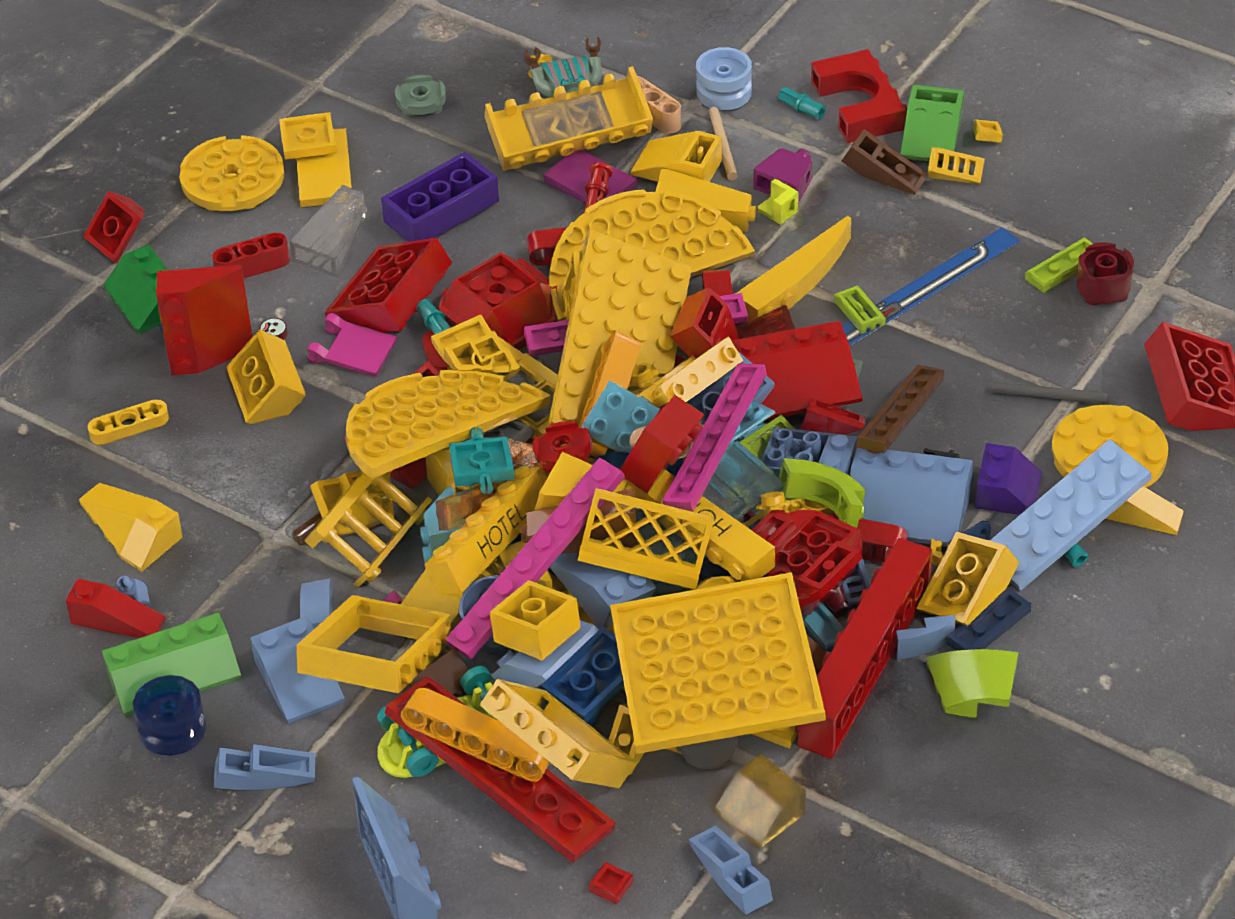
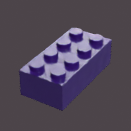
M463 152L381 197L383 221L407 242L435 238L499 202L498 177L469 154Z

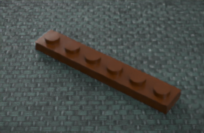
M917 365L857 437V448L866 449L870 453H885L944 380V370Z

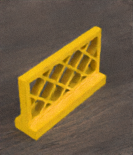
M595 488L577 561L696 590L714 517ZM599 498L612 501L617 510L603 516L597 507ZM634 507L642 509L647 517L633 524L626 511ZM595 514L598 517V520L594 521ZM621 515L628 527L615 533L607 521ZM662 515L672 516L676 525L663 531L656 519ZM651 522L658 534L644 540L637 529ZM693 522L706 525L704 533L695 538H692L685 527ZM600 525H603L610 537L602 541L589 538L591 530ZM681 530L687 542L674 548L667 536ZM632 532L640 544L632 548L625 547L619 538ZM662 539L669 551L662 555L653 554L649 545ZM701 541V545H700V549H699V547L697 546V543H699V542ZM692 547L697 554L696 563L682 561L678 553Z

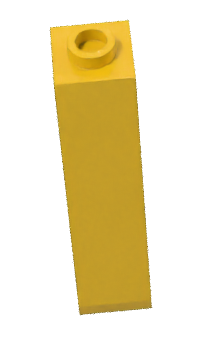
M661 169L656 192L664 193V190L677 192L705 202L720 211L723 218L733 226L736 225L742 232H748L750 222L755 221L756 206H752L751 194L669 169Z

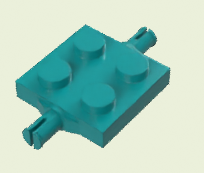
M474 427L470 431V440L449 444L456 487L480 484L481 492L486 494L487 487L489 494L493 490L492 482L499 483L515 479L507 436L483 438L482 429L477 427L476 434Z

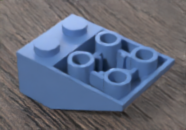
M774 427L760 462L759 470L778 479L783 458L821 463L850 476L851 466L857 450L858 436Z

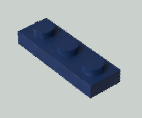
M1007 588L968 626L962 624L948 635L947 644L956 651L985 649L1030 613L1031 603L1010 588Z

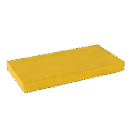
M346 128L333 129L337 153L297 159L301 207L353 202Z

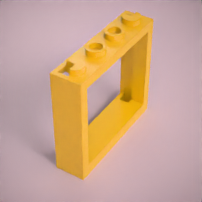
M352 595L296 645L297 673L399 694L449 645L445 639L452 632L451 614ZM359 628L418 639L395 662L336 650Z
M497 679L480 703L481 707L571 780L620 788L637 763L546 690ZM546 699V700L549 701V703H548V705L546 706V708L543 710V709L541 708V707H542L541 705H542V703L544 702V700ZM573 756L577 757L580 761L575 760Z

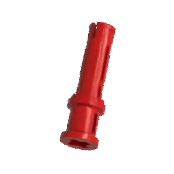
M601 162L591 164L589 169L591 174L590 180L585 186L587 199L583 213H585L588 207L608 195V180L613 175V169L608 164Z

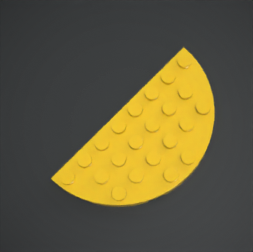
M634 190L612 195L591 205L585 210V213L574 222H571L556 246L549 272V285L552 287L558 285L557 293L556 289H551L557 322L566 320L563 286L573 251L583 253L586 234L590 229L691 266L690 278L702 274V271H711L752 257L755 250L736 225L733 226L723 218L720 211L696 198L664 190V193Z
M440 370V375L422 377L421 373L402 376L375 387L365 394V399L360 404H354L346 422L347 449L355 464L372 479L437 451L449 448L450 443H458L470 439V431L474 427L476 434L477 427L481 428L484 433L550 405L551 395L530 384L523 382L519 386L505 382V376L486 372Z

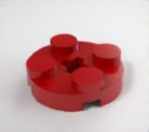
M573 421L552 424L545 428L546 433L541 438L537 435L533 441L532 449L536 461L545 472L552 471L562 452L588 462L587 456L590 454L593 445L588 429L585 426L584 429L579 427L578 423Z

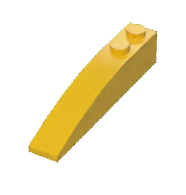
M846 216L737 292L742 293L748 314V324L759 330L767 323H771L781 313L791 309L794 304L821 281L841 256L851 239V217Z

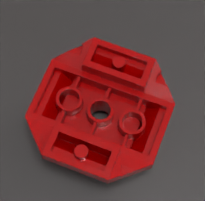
M500 252L456 278L450 287L444 289L438 310L445 315V321L451 327L481 314L491 332L495 331L498 337L517 350H520L527 345L524 327L556 322L551 289H556L557 293L558 285L550 286L549 278L523 258L514 259Z
M771 510L752 529L757 535L775 546V567L763 577L792 572L801 614L811 615L853 573L855 566L862 560V535L860 529L817 510H796L787 513L784 510Z

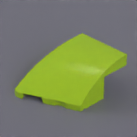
M975 649L951 651L927 657L926 666L927 669H930L935 689L941 696V704L945 713L976 718L979 703L1009 707L1019 652Z

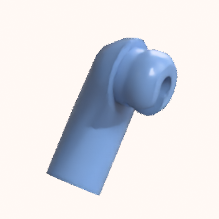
M126 575L118 578L116 587L121 593L150 607L148 588L144 582Z

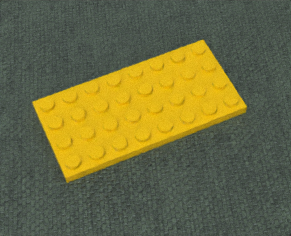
M591 229L589 230L585 238L548 426L563 421L577 422L578 426L580 425L604 348L614 330L641 342L635 366L647 363L650 365L651 370L657 369L659 375L653 378V383L674 368L678 345L669 336L687 296L691 266ZM637 386L627 388L628 391L635 395L644 390L638 389Z

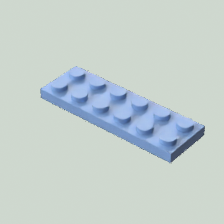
M1111 439L1105 442L990 540L1005 545L1020 562L1010 583L1019 591L1025 588L1152 479L1151 472Z

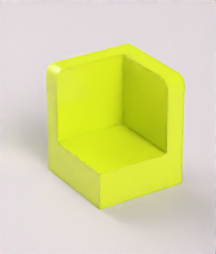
M774 179L771 181V197L758 206V212L780 225L798 212V191Z

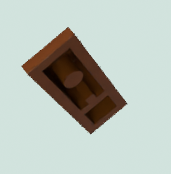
M865 129L853 142L841 162L863 177L913 195L917 193L928 176L926 172Z

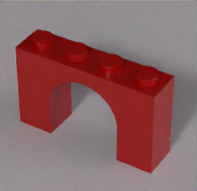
M869 49L811 62V83L819 97L844 91H861L873 97L866 102L839 108L838 129L847 144L854 142L864 129L875 137L904 130L908 108L905 103L902 104L896 88H892L888 75L882 72L878 59L872 56Z

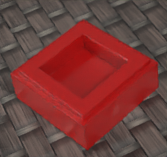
M605 862L589 883V892L617 905L633 883V875Z

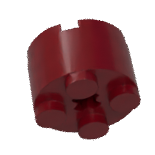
M1108 242L1095 243L1086 247L1085 252L1079 256L1076 278L1077 290L1085 297L1086 303L1098 305L1100 303L1109 304L1127 300L1131 290L1134 268L1132 254L1125 248L1121 251L1116 248V244Z

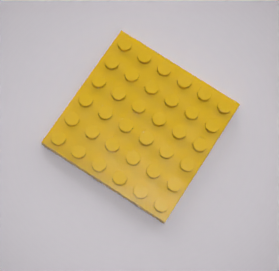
M792 572L610 605L637 754L826 720Z

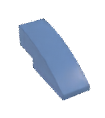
M254 744L251 752L220 748L215 761L214 788L232 790L278 789L311 783L315 779V753Z
M716 825L689 839L690 846L711 877L745 915L773 901L769 880L751 865L749 854Z

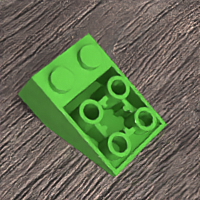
M921 85L912 86L900 155L906 159L930 161L932 147L955 151L963 115L964 90Z

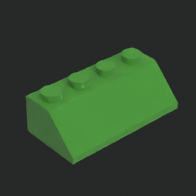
M219 612L102 650L107 675L124 717L242 678L228 632Z

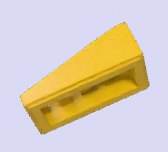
M932 147L928 166V178L981 185L985 159ZM938 160L943 161L942 168L937 167ZM949 162H954L953 171L948 170ZM960 163H965L963 173L958 172ZM970 164L975 165L974 176L969 175Z

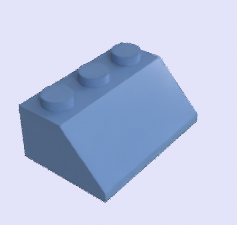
M580 621L581 628L542 661L519 651L513 654L510 650L496 662L500 667L491 676L495 681L501 679L537 688L599 629L593 624Z

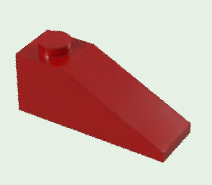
M78 578L65 600L71 624L136 638L159 632L166 620L165 615L106 584Z

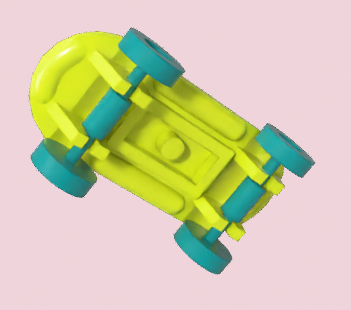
M477 666L471 668L462 676L460 684L467 695L458 697V699L468 707L495 718L480 706V703L493 686L491 684L492 676L486 667ZM386 706L379 711L377 720L382 728L388 731L380 740L377 756L380 766L386 773L399 778L422 777L433 771L435 767L446 763L384 714Z

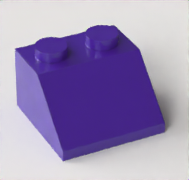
M986 443L977 483L975 508L1021 515L1037 501L1042 471L1017 448Z

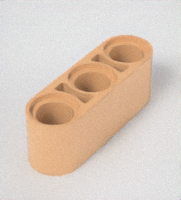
M637 76L653 117L652 126L668 134L678 132L681 129L680 103L644 78Z

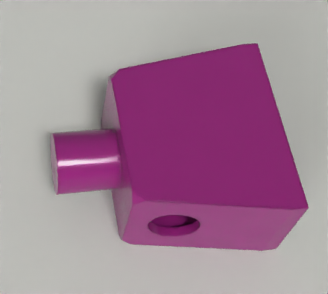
M783 148L778 149L753 169V189L771 196V181L777 179L798 191L799 203L812 180L810 153L803 148H800L796 153Z

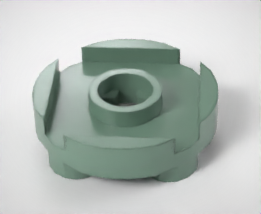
M414 75L404 79L405 83L400 87L399 84L396 86V104L402 110L404 116L438 114L442 111V106L446 101V89L442 81L439 84L433 81L432 76Z

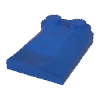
M601 626L558 670L539 685L540 689L549 692L589 725L600 718L601 708L624 687L616 636L604 626Z

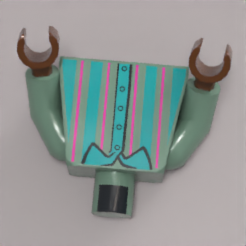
M597 37V46L591 47L589 39H586V51L590 54L589 58L587 55L543 62L540 63V67L538 64L541 56L540 50L535 47L534 55L536 58H531L528 50H526L524 62L532 67L530 72L536 90L544 96L551 98L554 97L555 88L563 86L566 93L578 91L579 83L583 80H588L591 87L597 86L602 78L601 58L598 57L601 41ZM584 103L575 105V107L581 108L584 105Z

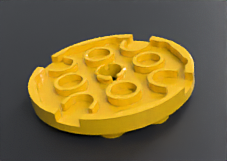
M241 135V139L226 140V136L206 141L191 150L180 165L181 171L179 176L183 193L193 203L206 208L208 211H237L253 209L273 196L283 182L284 165L279 151L262 139Z
M1095 405L1079 408L1066 416L1054 431L1051 451L1055 467L1063 477L1068 475L1109 439L1151 472L1152 479L1144 485L1145 488L1156 482L1165 470L1168 458V442L1163 431L1155 421L1138 411L1132 410L1128 406Z

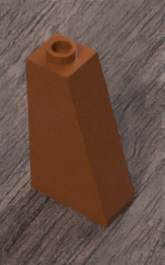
M634 489L615 492L635 497ZM605 500L599 510L603 516H606L617 510L612 501ZM558 506L527 513V525H521L522 543H528ZM634 507L626 511L633 524L636 523V510ZM595 514L594 521L598 520V517L596 516V514ZM621 515L607 521L615 533L628 527ZM586 524L561 554L579 553ZM600 525L591 530L589 538L602 541L610 537L604 526ZM632 532L619 538L625 547L632 548L637 545L636 537Z

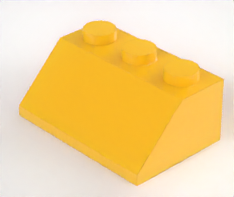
M259 329L226 366L246 423L254 424L289 415L306 396L285 340Z

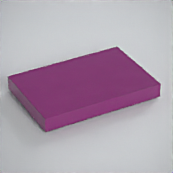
M581 149L576 150L544 173V182L586 204L587 193L585 186L590 180L591 174L589 169L591 164L596 162L608 163ZM611 166L613 175L608 180L609 192L605 198L632 191L637 187V179Z

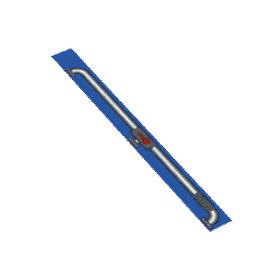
M1001 227L875 304V306L886 318V324L1021 240ZM865 310V312L867 313V315H868L870 318H873V317L869 314V312H868L867 310ZM850 320L842 324V327L847 336L849 346L880 328V325L876 324V329L870 330L869 327L866 328V333L863 334L858 331Z

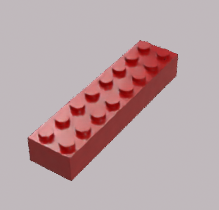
M898 538L894 547L887 549L881 569L876 568L874 571L871 586L869 589L865 588L863 590L858 608L851 610L845 630L838 632L832 652H827L823 658L822 669L816 676L826 720L796 725L795 733H798L799 748L829 759L834 758L895 651L896 631L906 630L918 611L916 608L930 583L931 548Z

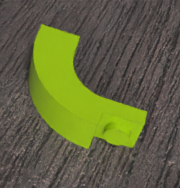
M783 458L777 484L781 492H784L785 498L804 499L823 504L833 510L840 521L857 528L859 520L864 515L863 500L866 492L860 483L846 473L821 463Z

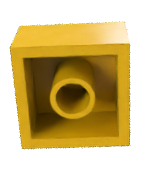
M530 580L490 611L494 642L541 661L581 628L577 598Z

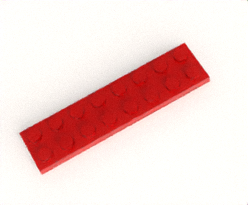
M427 676L386 705L384 714L570 862L574 863L614 831L615 821L548 769H546L540 780L528 781L408 727L401 719V712L418 688L430 689L465 705L430 676Z

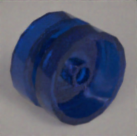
M174 675L156 677L145 683L135 694L133 710L140 741L146 749L159 755L172 756L187 752L203 739L207 726L200 690L193 681Z

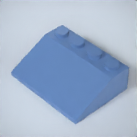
M857 448L850 476L860 483L866 491L863 500L864 515L862 519L900 526L906 530L908 541L931 544L932 538L935 541H942V546H947V543L953 539L955 533L961 532L973 487V460L887 450L885 453L876 454L870 453L866 449Z
M359 777L352 778L360 838L394 919H438L437 910L442 908L437 891H430L428 885L431 884V880L426 866L420 867L417 861L420 860V854L415 841L409 842L407 836H410V831L404 817L399 818L395 807Z

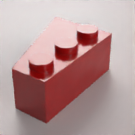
M674 395L645 427L620 469L625 479L648 494L670 464L673 466L681 453H684L691 441L693 442L703 428L699 423L704 414Z

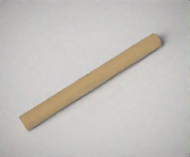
M711 107L709 115L715 135L722 136V161L728 180L733 181L737 179L738 175L719 109Z

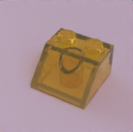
M759 754L737 771L716 805L715 812L760 849L805 814L806 790L763 754Z

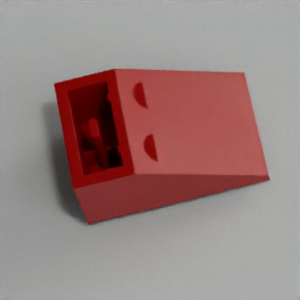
M710 287L685 299L669 336L689 357L694 355L695 359L727 337L731 341L739 339L728 305Z

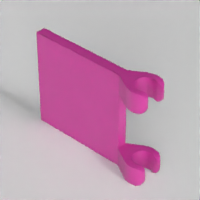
M333 313L328 314L325 318V323H327L325 331L329 334H339L329 351L318 343H311L307 348V351L310 352L308 361L311 363L326 362L376 377L396 343L397 336L345 322Z

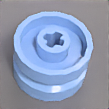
M729 47L711 49L700 55L696 61L697 98L703 105L708 108L717 107L719 110H732L743 106L749 101L752 96V64L748 55L738 49Z

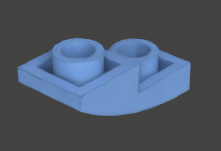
M331 578L301 584L300 618L307 616L314 629L334 612L331 603L333 594Z
M955 615L924 618V628L897 630L895 642L897 660L920 656L947 645L948 635L955 631Z

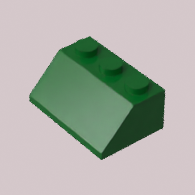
M149 244L124 254L104 283L105 290L139 335L159 327V324L162 323L156 296L157 271L168 270Z

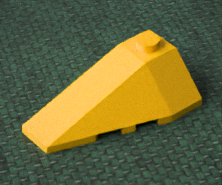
M98 483L79 499L81 506L93 522L98 524L103 531L104 537L115 547L118 556L141 572L183 538L179 514L157 500L103 483Z

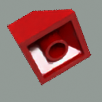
M108 191L83 237L113 262L118 263L140 224L145 210L131 198Z
M811 398L800 430L848 435L863 429L865 416Z

